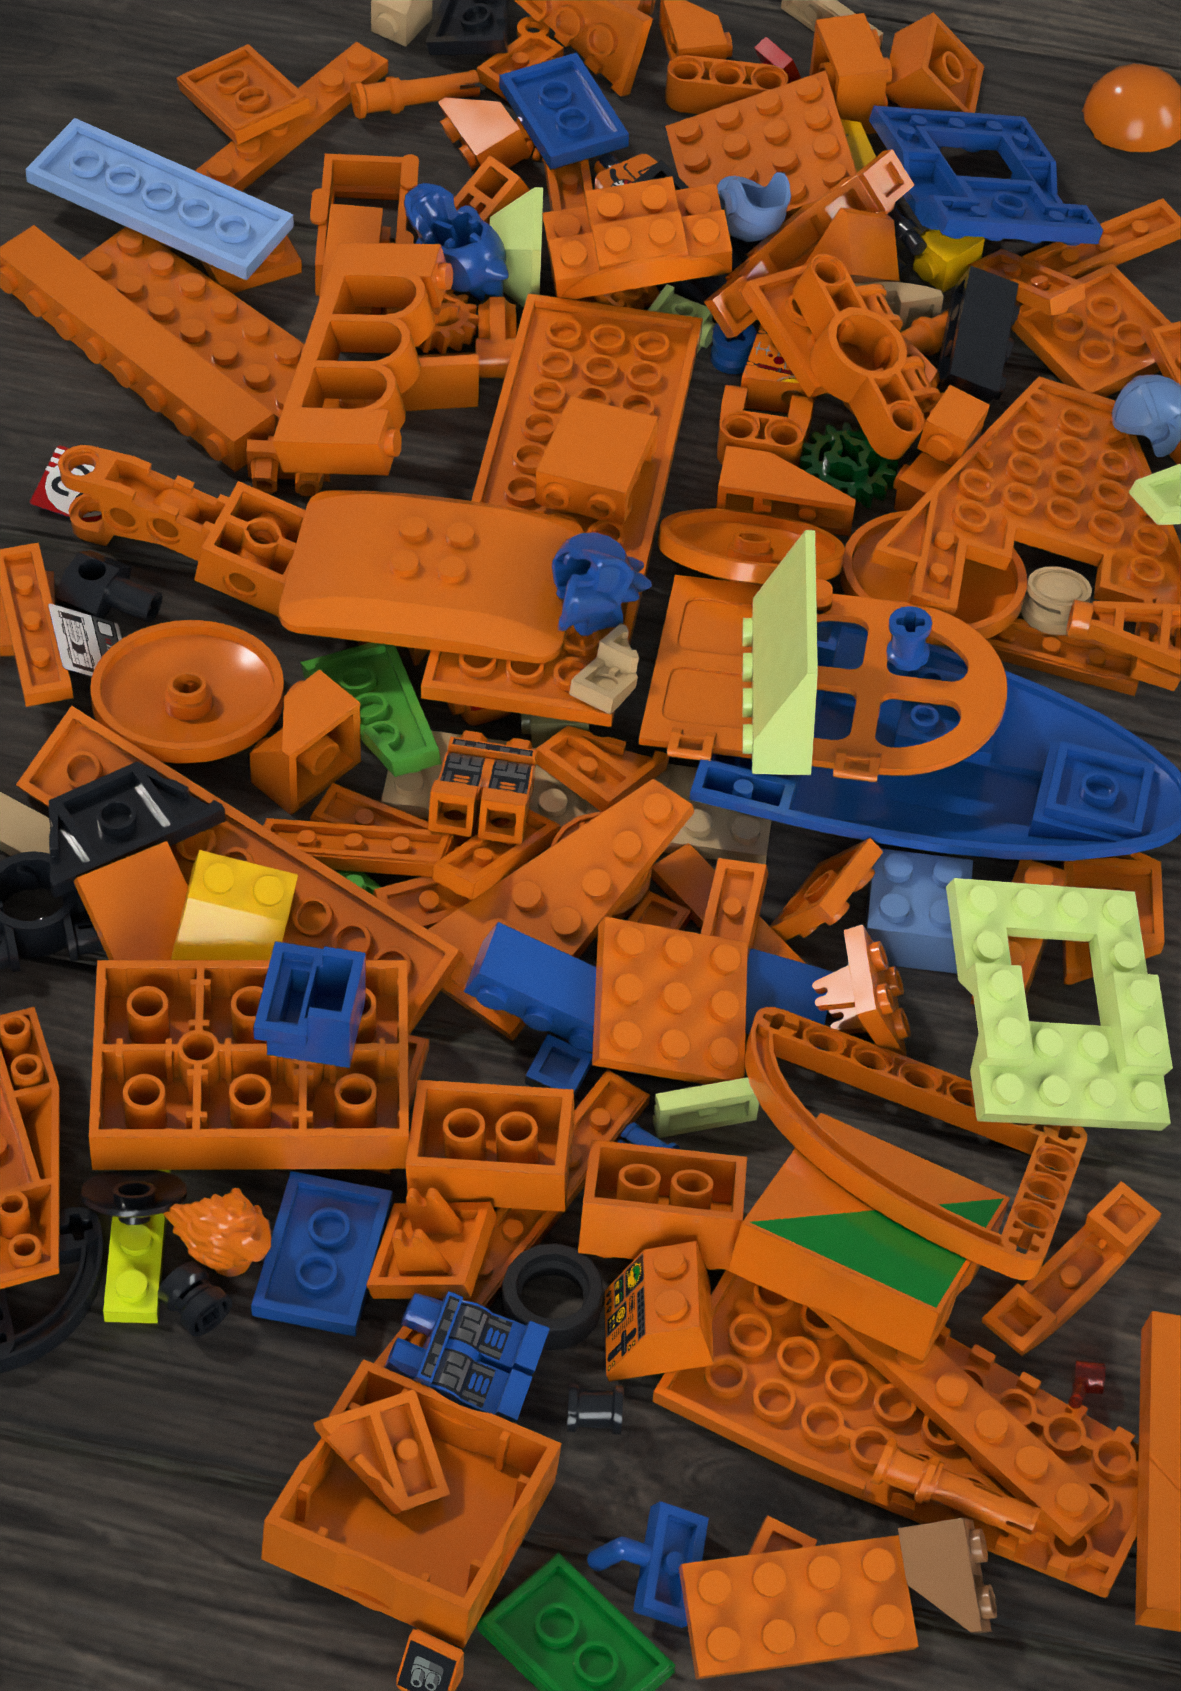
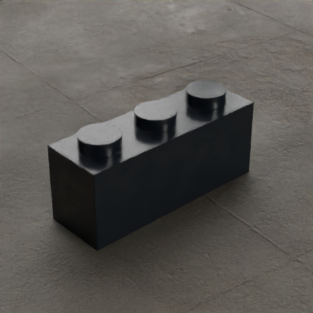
M970 266L955 284L952 290L937 369L941 381L936 388L939 389L940 393H945L949 385H952L987 404L993 399L998 400L1001 397L1007 382V375L1002 374L1004 363L1008 360L1014 344V340L1009 338L1010 329L1014 325L1020 310V303L1016 302L1018 283Z

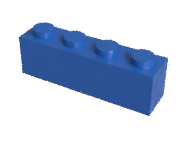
M498 922L482 941L463 992L476 997L481 1005L489 1009L504 1010L523 1019V1022L530 1028L538 1031H550L567 1039L575 1048L586 1052H593L596 967Z

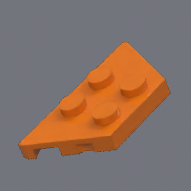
M1141 852L1130 855L1061 861V869L1068 871L1065 884L1067 887L1135 892L1145 959L1162 953L1164 946V917L1160 861ZM1063 940L1064 984L1072 985L1092 978L1093 970L1089 943Z

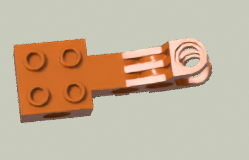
M91 445L73 446L60 456L58 467L62 483L70 490L84 493L73 500L68 510L73 533L78 538L107 546L112 537L116 535L162 545L198 561L195 581L279 617V604L305 514L304 509L240 481L237 482L230 497L220 494L218 498H215L195 489V482L177 475L174 480L151 470L152 464L140 458ZM86 464L95 467L92 472L86 475L71 473L79 465ZM93 511L101 512L102 519L97 522L91 523L81 520L85 514Z

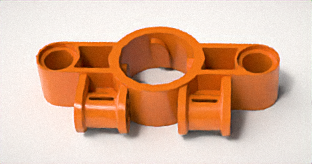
M818 254L811 260L793 287L794 299L816 339L810 352V365L813 374L826 391L836 398L849 403L874 451L883 458L897 460L905 454L923 430L925 425L923 414L936 406L942 397L939 389L932 388L923 371L925 368L923 359L919 356L907 357L906 345L899 332L903 322L900 316L893 314L885 299L887 292L884 286L880 283L855 286L842 261L830 254ZM838 341L859 346L872 357L878 369L870 371L856 365L846 357L840 349Z

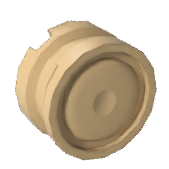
M1058 566L1037 569L1029 575L1027 594L1025 595L1021 610L1022 616L1031 627L1043 633L1066 635L1067 622L1074 599L1090 602L1092 587L1086 578L1071 569Z

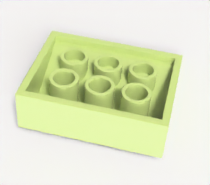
M805 530L753 597L752 618H743L742 647H752V653H743L742 682H752V688H743L742 717L752 718V724H743L742 754H752V774L811 775L818 677L815 530Z

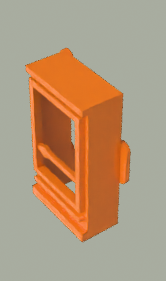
M325 153L322 188L315 189L312 192L310 221L314 225H318L315 257L316 296L320 295L331 203H335V197L399 200L395 244H414L413 234L407 231L408 218L405 212L404 200L405 195L418 185L419 158L416 155L408 154L404 157Z

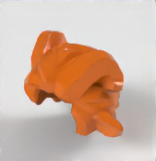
M233 1188L230 1193L225 1194L223 1197L215 1193L210 1199L204 1197L199 1202L194 1201L191 1204L184 1205L174 1204L170 1207L169 1211L163 1213L164 1217L174 1226L173 1233L180 1236L188 1248V1254L199 1263L215 1269L218 1274L226 1277H234L245 1273L251 1262L261 1261L271 1247L269 1220L264 1217L261 1207L259 1205L253 1206L239 1188Z

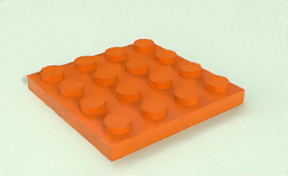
M826 70L665 126L678 177L690 187L715 183L718 185L720 180L728 176L744 177L766 187L775 173H785L790 184L791 201L787 207L784 222L805 204L816 202L843 178L854 176L857 173Z

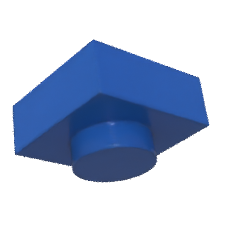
M547 1034L525 1076V1084L531 1087L573 1089L575 1098L592 1065L593 1054L575 1048L571 1044Z

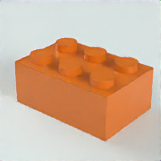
M418 1080L405 1164L407 1191L410 1188L417 1189L420 1195L425 1198L428 1189L435 1188L447 1203L491 1202L493 1207L565 1212L575 1128L574 1090Z
M591 1140L578 1253L596 1255L602 1258L635 1259L644 1249L696 1241L706 1269L728 1270L743 1222L747 1157Z

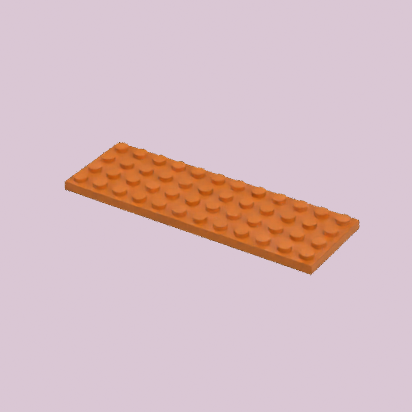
M528 293L471 501L547 514L574 521L581 526L584 533L595 532L607 535L621 544L627 556L636 558L644 563V568L639 573L646 576L701 338L703 318ZM570 396L658 417L656 452L651 462L644 461L630 493L627 517L622 525L539 505L535 501L536 470ZM638 592L639 599L637 601L621 604L623 625L627 626L629 631L627 639L629 645L632 640L642 592ZM574 625L570 626L566 630L563 649L560 655L546 663H529L430 650L421 683V698L612 727L615 711L609 715L569 695L572 678L597 657L599 642L616 627L597 630L588 636H582L575 630Z

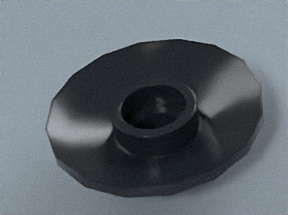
M114 1170L104 1172L90 1178L82 1185L81 1201L88 1208L109 1216L118 1217L121 1223L127 1225L147 1223L150 1220V1216L167 1212L171 1206L182 1204L187 1198L186 1183L178 1176L159 1170Z

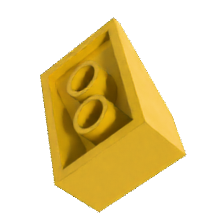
M199 850L192 868L171 960H270L275 941L282 942L298 874Z

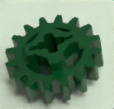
M844 422L841 431H836L833 426L826 425L825 436L817 432L811 434L810 443H804L802 446L799 468L869 508L872 504V497L883 501L886 499L887 489H893L898 459L889 460L881 457L871 447L861 427L858 431H852L849 422Z

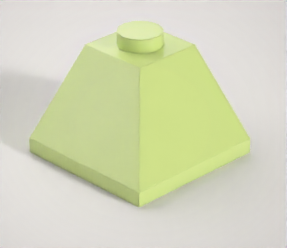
M534 187L490 217L489 225L500 236L505 247V264L509 277L503 280V292L522 307L525 306L528 293L540 294L543 187Z

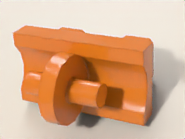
M268 436V441L247 439L248 477L252 478L253 488L267 494H272L277 491L278 478L295 479L296 493H299L301 496H314L320 493L324 481L330 482L331 474L283 472L272 442L274 436Z

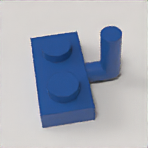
M660 1501L650 1506L644 1543L627 1537H618L592 1550L587 1557L588 1565L596 1572L603 1571L623 1560L639 1565L640 1572L633 1612L683 1628L687 1626L679 1566L684 1563L702 1561L709 1518Z

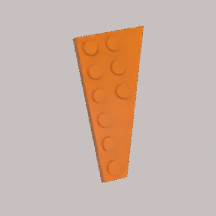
M652 779L429 928V931L452 944L464 954L440 991L513 1041L526 1025L523 1019L504 1010L489 1009L481 1005L476 997L463 992L485 937L500 922L575 958H579L597 936L598 924L604 917L611 918L694 814L693 804L660 782Z

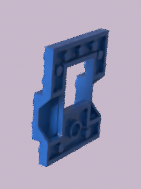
M873 106L869 121L888 150L893 149L915 186L905 193L903 197L922 226L932 230H940L942 235L954 239L970 236L984 237L991 241L1019 239L1034 244L1041 243L1042 241L1062 242L1070 246H1077L1080 243H1099L1104 229L1087 205L1064 204L1057 195L1056 161L1025 117ZM942 147H953L969 152H978L980 149L998 151L1012 172V176L1010 179L956 176L939 149Z

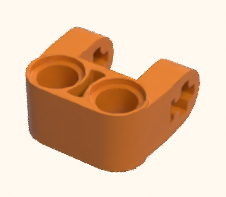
M726 384L721 403L717 443V459L720 464L723 465L727 445L772 452L799 468L802 446L804 443H808L815 398L792 395L788 417L745 411L748 388Z

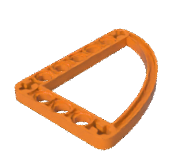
M765 1007L756 1012L745 1046V1069L749 1083L761 1107L771 1121L801 1154L855 1197L923 1238L1010 1278L1018 1280L1036 1278L1046 1257L1087 1142V1133L1082 1126L977 1121L972 1082L784 1009ZM776 1057L1030 1154L1031 1158L1002 1234L982 1227L921 1196L852 1151L805 1108L786 1082L779 1069ZM1045 1166L1052 1167V1168H1054V1169H1056V1170H1058V1171L1051 1170V1169H1049V1168H1047V1167H1045ZM1035 1194L1042 1195L1048 1199L1041 1198ZM1023 1222L1031 1223L1039 1227L1040 1229L1031 1227ZM1017 1246L1027 1249L1026 1254L1016 1251Z

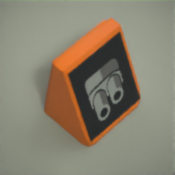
M413 1629L409 1635L399 1668L396 1686L402 1691H455L463 1677V1650L419 1629Z

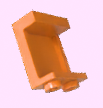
M570 396L536 470V503L598 520H605L620 525L624 524L627 517L628 499L644 461L651 462L656 452L658 417Z

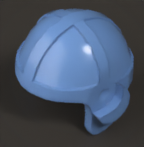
M775 173L766 187L739 176L725 177L717 185L721 210H725L728 231L731 236L745 242L764 240L767 236L776 232L783 224L787 207L791 201L790 184L785 173Z
M1139 375L1132 378L1123 387L1112 410V423L1114 427L1122 433L1148 437L1152 450L1157 457H1164L1170 454L1181 441V385L1161 375Z

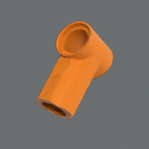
M489 297L486 302L478 305V338H475V353L479 354V378H505L516 339V305L509 303L505 297Z

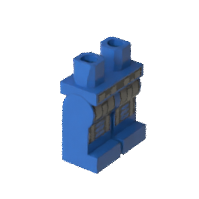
M448 1291L442 1301L414 1293L408 1303L401 1325L427 1335L423 1347L397 1338L384 1368L433 1388L439 1394L461 1406L492 1413L516 1423L532 1380L531 1375L536 1369L550 1328L529 1321L527 1325L492 1313L482 1305L463 1301L462 1296Z

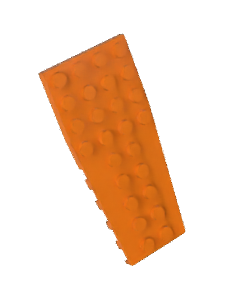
M728 1270L724 1272L711 1294L714 1365L664 1373L653 1392L652 1402L797 1474L918 1523L927 1524L957 1518L971 1519L974 1521L975 1529L981 1528L983 1530L987 1551L1100 1597H1108L1137 1539L1139 1445L1134 1443L1136 1435L1120 1426L1113 1431L1087 1416V1407L1073 1399L1066 1404L1040 1389L1042 1381L1024 1371L1020 1377L995 1363L996 1355L977 1344L970 1349L951 1338V1329L944 1326L934 1344L1096 1490L1110 1505L1107 1514L1069 1547L1039 1519L1036 1521L1029 1541L1026 1542L1009 1532L986 1524L930 1499L928 1504L925 1502L920 1504L914 1501V1495L885 1482H882L879 1486L871 1483L889 1437L897 1439L899 1447L929 1459L934 1455L941 1458L940 1461L945 1463L943 1469L980 1483L1011 1498L1018 1499L810 1307L794 1302Z

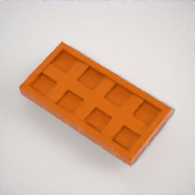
M899 1535L691 1562L679 1566L696 1680L908 1651L919 1647Z

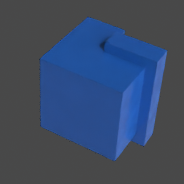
M275 941L253 1027L254 1039L267 1041V1055L350 1068L366 999V953L324 946V949Z

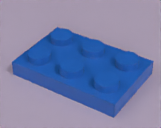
M577 53L499 75V88L550 170L629 147V133Z
M290 1171L271 1236V1247L265 1257L252 1301V1316L356 1337L368 1294L366 1284L386 1228L393 1202V1191Z

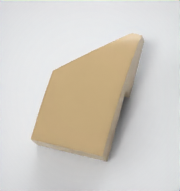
M620 623L599 642L597 657L571 680L569 695L609 715L622 704L636 688L638 676L636 671L639 656L636 650H631L627 640L629 634L627 626Z

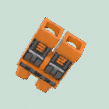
M467 730L463 732L460 738L451 736L448 752L445 754L439 778L434 780L430 793L428 830L472 837L480 809L479 839L522 845L534 789L537 750L532 749L531 741L513 738L506 745L490 743L483 733ZM457 810L465 813L467 816L462 820H450L445 818L442 813ZM496 818H507L514 821L515 826L500 828L491 824L490 821Z

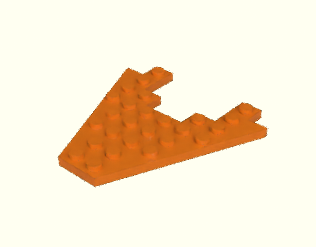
M1040 376L878 542L870 560L872 563L912 575L908 603L935 608L953 616L958 606L965 558L1006 571L1012 559L1014 541L1097 566L1094 599L1115 602L1181 604V543L1173 524L1157 525L1129 494L1136 480L1151 475L1152 472L1137 436L1122 433L1114 427L1112 423V410L1116 401ZM1136 622L1135 635L1151 642L1157 641L1158 626L1155 623ZM1181 627L1172 629L1169 639L1171 644L1180 650ZM1132 656L1130 678L1175 691L1181 680V675Z

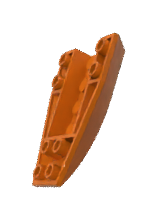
M35 1007L0 1015V1289L59 1274L60 1088Z

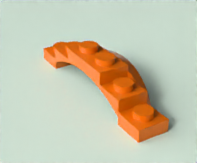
M893 149L881 152L854 176L843 178L816 202L805 204L786 220L776 232L767 236L747 253L749 258L725 277L728 282L708 297L704 303L727 338L738 336L755 320H758L741 294V290L747 281L804 265L840 207L888 215L894 209L896 201L915 186Z

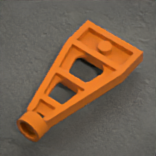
M1074 599L1067 622V637L1081 640L1093 639L1181 675V650L1174 647L1169 640L1170 631L1181 627V604L1093 601V603ZM1124 622L1155 623L1158 626L1157 641L1151 642L1124 631Z

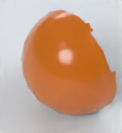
M1128 64L1116 67L1093 84L1082 112L1085 123L1094 133V138L1100 141L1102 145L1128 152H1153L1171 147L1181 139V85L1169 73L1154 66Z

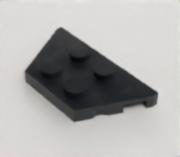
M134 762L49 800L51 893L54 898H57L76 889L73 881L77 877L165 841L168 842L169 846H172L226 821L225 808L215 800L208 805L190 796L187 786L173 779L162 778L157 774V771L139 762Z

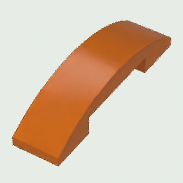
M1121 1181L1087 1214L1086 1224L1041 1267L1036 1278L1028 1280L1023 1286L1017 1283L982 1317V1323L1023 1356L1059 1329L1101 1289L1141 1244L1159 1221L1162 1213Z

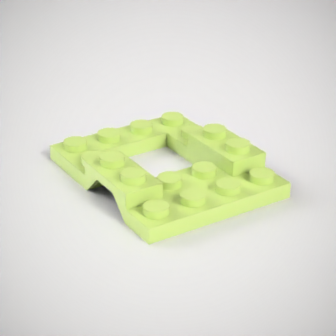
M954 878L946 886L958 981L974 997L978 1026V1038L970 1070L977 1121L1162 1131L1170 1125L1164 1075L1173 1069L1159 977L1158 975L1147 973L1135 892ZM1008 936L1088 942L1101 1026L1029 1021L1021 965H1011Z

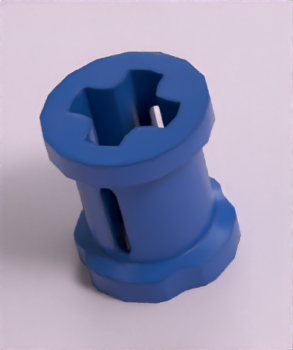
M907 606L896 609L889 618L888 627L893 635V639L888 643L886 649L887 660L900 670H917L922 665H925L929 659L930 650L926 643V638L932 629L931 616L925 610L918 607Z

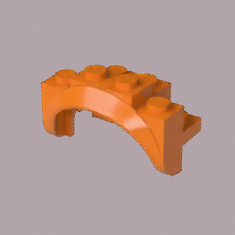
M673 176L588 190L585 191L586 206L542 213L552 279L557 298L576 300L732 272V246L725 210H721L716 183L675 190Z

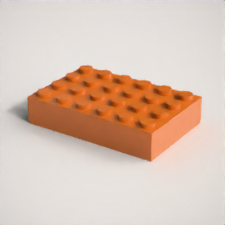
M97 960L89 1119V1145L92 1170L406 1169L405 1164L409 1143L407 960H366V999L350 1068L267 1055V1041L254 1039L253 1027L270 960Z

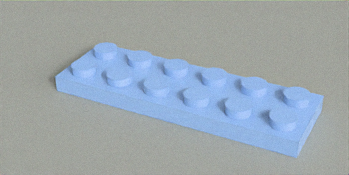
M76 118L25 169L28 183L246 281L294 227L293 214Z

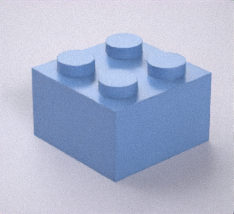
M882 849L883 853L872 866L875 870V875L869 881L865 917L866 931L873 942L881 941L887 955L888 965L957 974L946 886L954 878L972 879L973 860Z

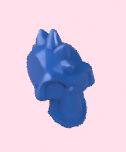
M423 183L410 190L405 195L404 207L407 218L419 236L416 244H441L446 263H451L453 268V284L451 289L458 292H470L479 301L484 300L485 294L492 297H503V280L508 279L509 273L505 264V247L497 232L480 218L472 206L465 205L456 211L453 194L441 186Z
M595 532L580 533L567 539L557 551L552 561L553 579L557 587L556 595L564 600L562 615L558 622V630L563 632L574 625L575 630L580 635L588 636L597 630L614 628L620 623L623 624L621 604L637 601L639 599L638 592L647 590L652 586L651 581L645 575L639 573L644 568V563L636 558L627 556L621 544L607 535Z

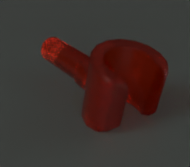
M1076 1360L1075 1380L1072 1385V1394L1068 1401L1071 1408H1080L1087 1393L1103 1394L1105 1363Z

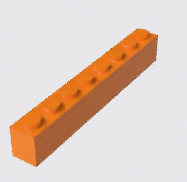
M35 225L0 246V288L7 294L12 293L22 301L34 316L42 317L52 325L64 340H70L81 348L94 364H101L111 372L120 385L125 388H131L141 396L150 409L155 412H161L171 420L184 436H191L201 444L214 460L222 461L236 472L247 464V439L268 441V436H274L275 422L272 411Z

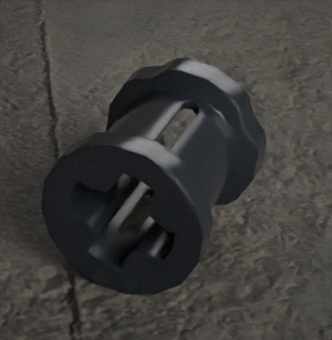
M569 1383L567 1432H575L578 1427L610 1429L613 1435H621L624 1386H615L613 1391L580 1389L578 1383Z

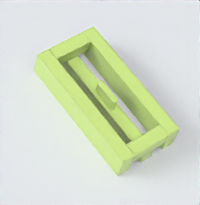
M748 1077L655 1094L656 1105H654L655 1116H653V1124L657 1138L755 1121L757 1120L759 1101L750 1086Z

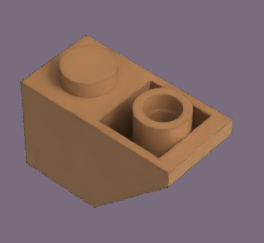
M967 1518L898 1528L907 1585L972 1633L992 1632L990 1619L997 1618V1605L991 1584L984 1585L980 1563L987 1562L988 1560L983 1530L981 1528L975 1529L974 1521Z

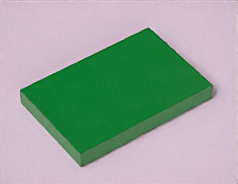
M559 1552L480 1618L477 1623V1630L539 1691H655L675 1672L676 1665Z

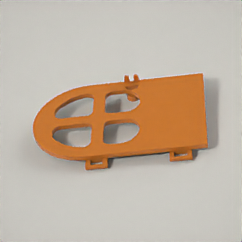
M675 575L640 730L639 745L667 748V756L693 760L711 761L712 754L752 759V754H742L743 724H752V718L742 717L743 688H752V682H742L743 653H752V647H742L743 618H752L753 597L763 585ZM816 579L817 610L823 611V614H817V623L822 621H838L858 624L868 631L863 663L859 668L843 669L818 666L817 690L850 694L856 699L851 732L847 737L839 740L813 739L812 766L833 769V777L877 783L878 775L905 776L941 770L966 759L986 744L997 730L1004 715L1007 701V679L998 654L978 631L953 615L928 606L833 594V587L828 581ZM907 606L925 610L932 619V629L929 636L941 641L957 653L967 666V674L959 681L951 682L900 676L889 672L887 669L886 649L893 637L888 627L890 615L896 609ZM889 699L949 706L959 713L961 719L952 731L935 740L919 745L887 747L880 744L875 738L881 704Z

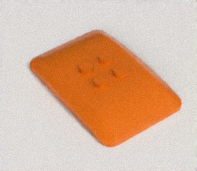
M323 491L311 497L306 506L279 604V620L283 627L300 634L529 663H546L560 655L566 631L558 630V622L562 615L564 600L556 595L557 587L553 579L552 561L557 551L567 539L584 533L580 525L571 520L475 501L392 492Z

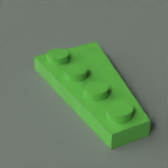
M367 643L301 662L305 679L321 670L360 702L361 740L394 777L419 772L425 768L442 764L439 748L396 646Z

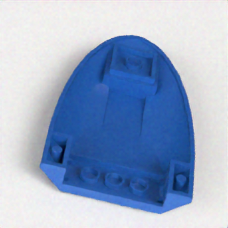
M822 621L817 623L818 666L843 669L859 668L864 659L868 631L854 623ZM928 644L930 650L929 659L922 666L964 675L967 674V666L957 653ZM888 661L887 669L889 672L895 675L908 676L909 671L900 670ZM1005 671L1007 679L1006 707L1003 718L995 733L989 766L960 761L941 770L924 774L905 776L878 775L876 783L833 777V769L812 766L811 775L752 774V759L712 754L711 761L700 760L689 800L819 832L860 840L871 838L875 843L939 853L999 859L1075 861L1130 855L1158 848L1171 842L1181 834V772L1172 762L1153 746L1104 714L1052 689L1008 671ZM817 690L814 738L839 740L850 734L856 699L852 695ZM889 699L881 704L875 738L884 746L894 747L903 700Z

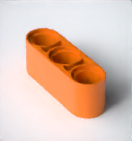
M681 55L674 57L668 63L665 102L675 111L702 114L723 105L788 84V75L783 69L774 65Z

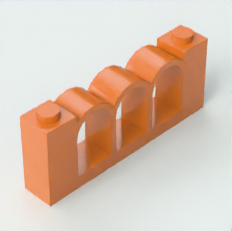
M338 244L272 440L283 472L389 475L393 459L400 455L402 446L400 429L405 422L406 409L401 394L414 385L420 375V361L415 347H418L429 338L435 323L432 308H441L445 292L450 290L453 284V268L451 263H446L441 244ZM355 307L405 308L397 313L387 315L353 314ZM340 352L392 353L390 356L376 361H338ZM325 398L377 400L375 403L363 408H322Z

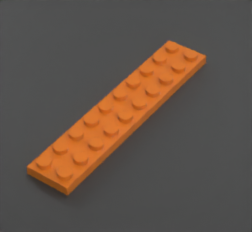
M73 706L69 708L17 782L16 786L49 808V800L134 762H139L157 771L160 777L173 779L187 786L190 796L208 805L213 800L221 803L225 808V822L170 846L187 885H189L192 868L199 850L298 874L282 942L324 949V946L364 952L366 953V960H407L408 1034H411L464 956L458 948Z

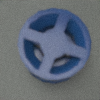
M718 323L715 325L712 334L713 346L711 347L710 360L716 369L727 374L744 372L756 338V330L753 325H749L738 336L732 338L725 336Z

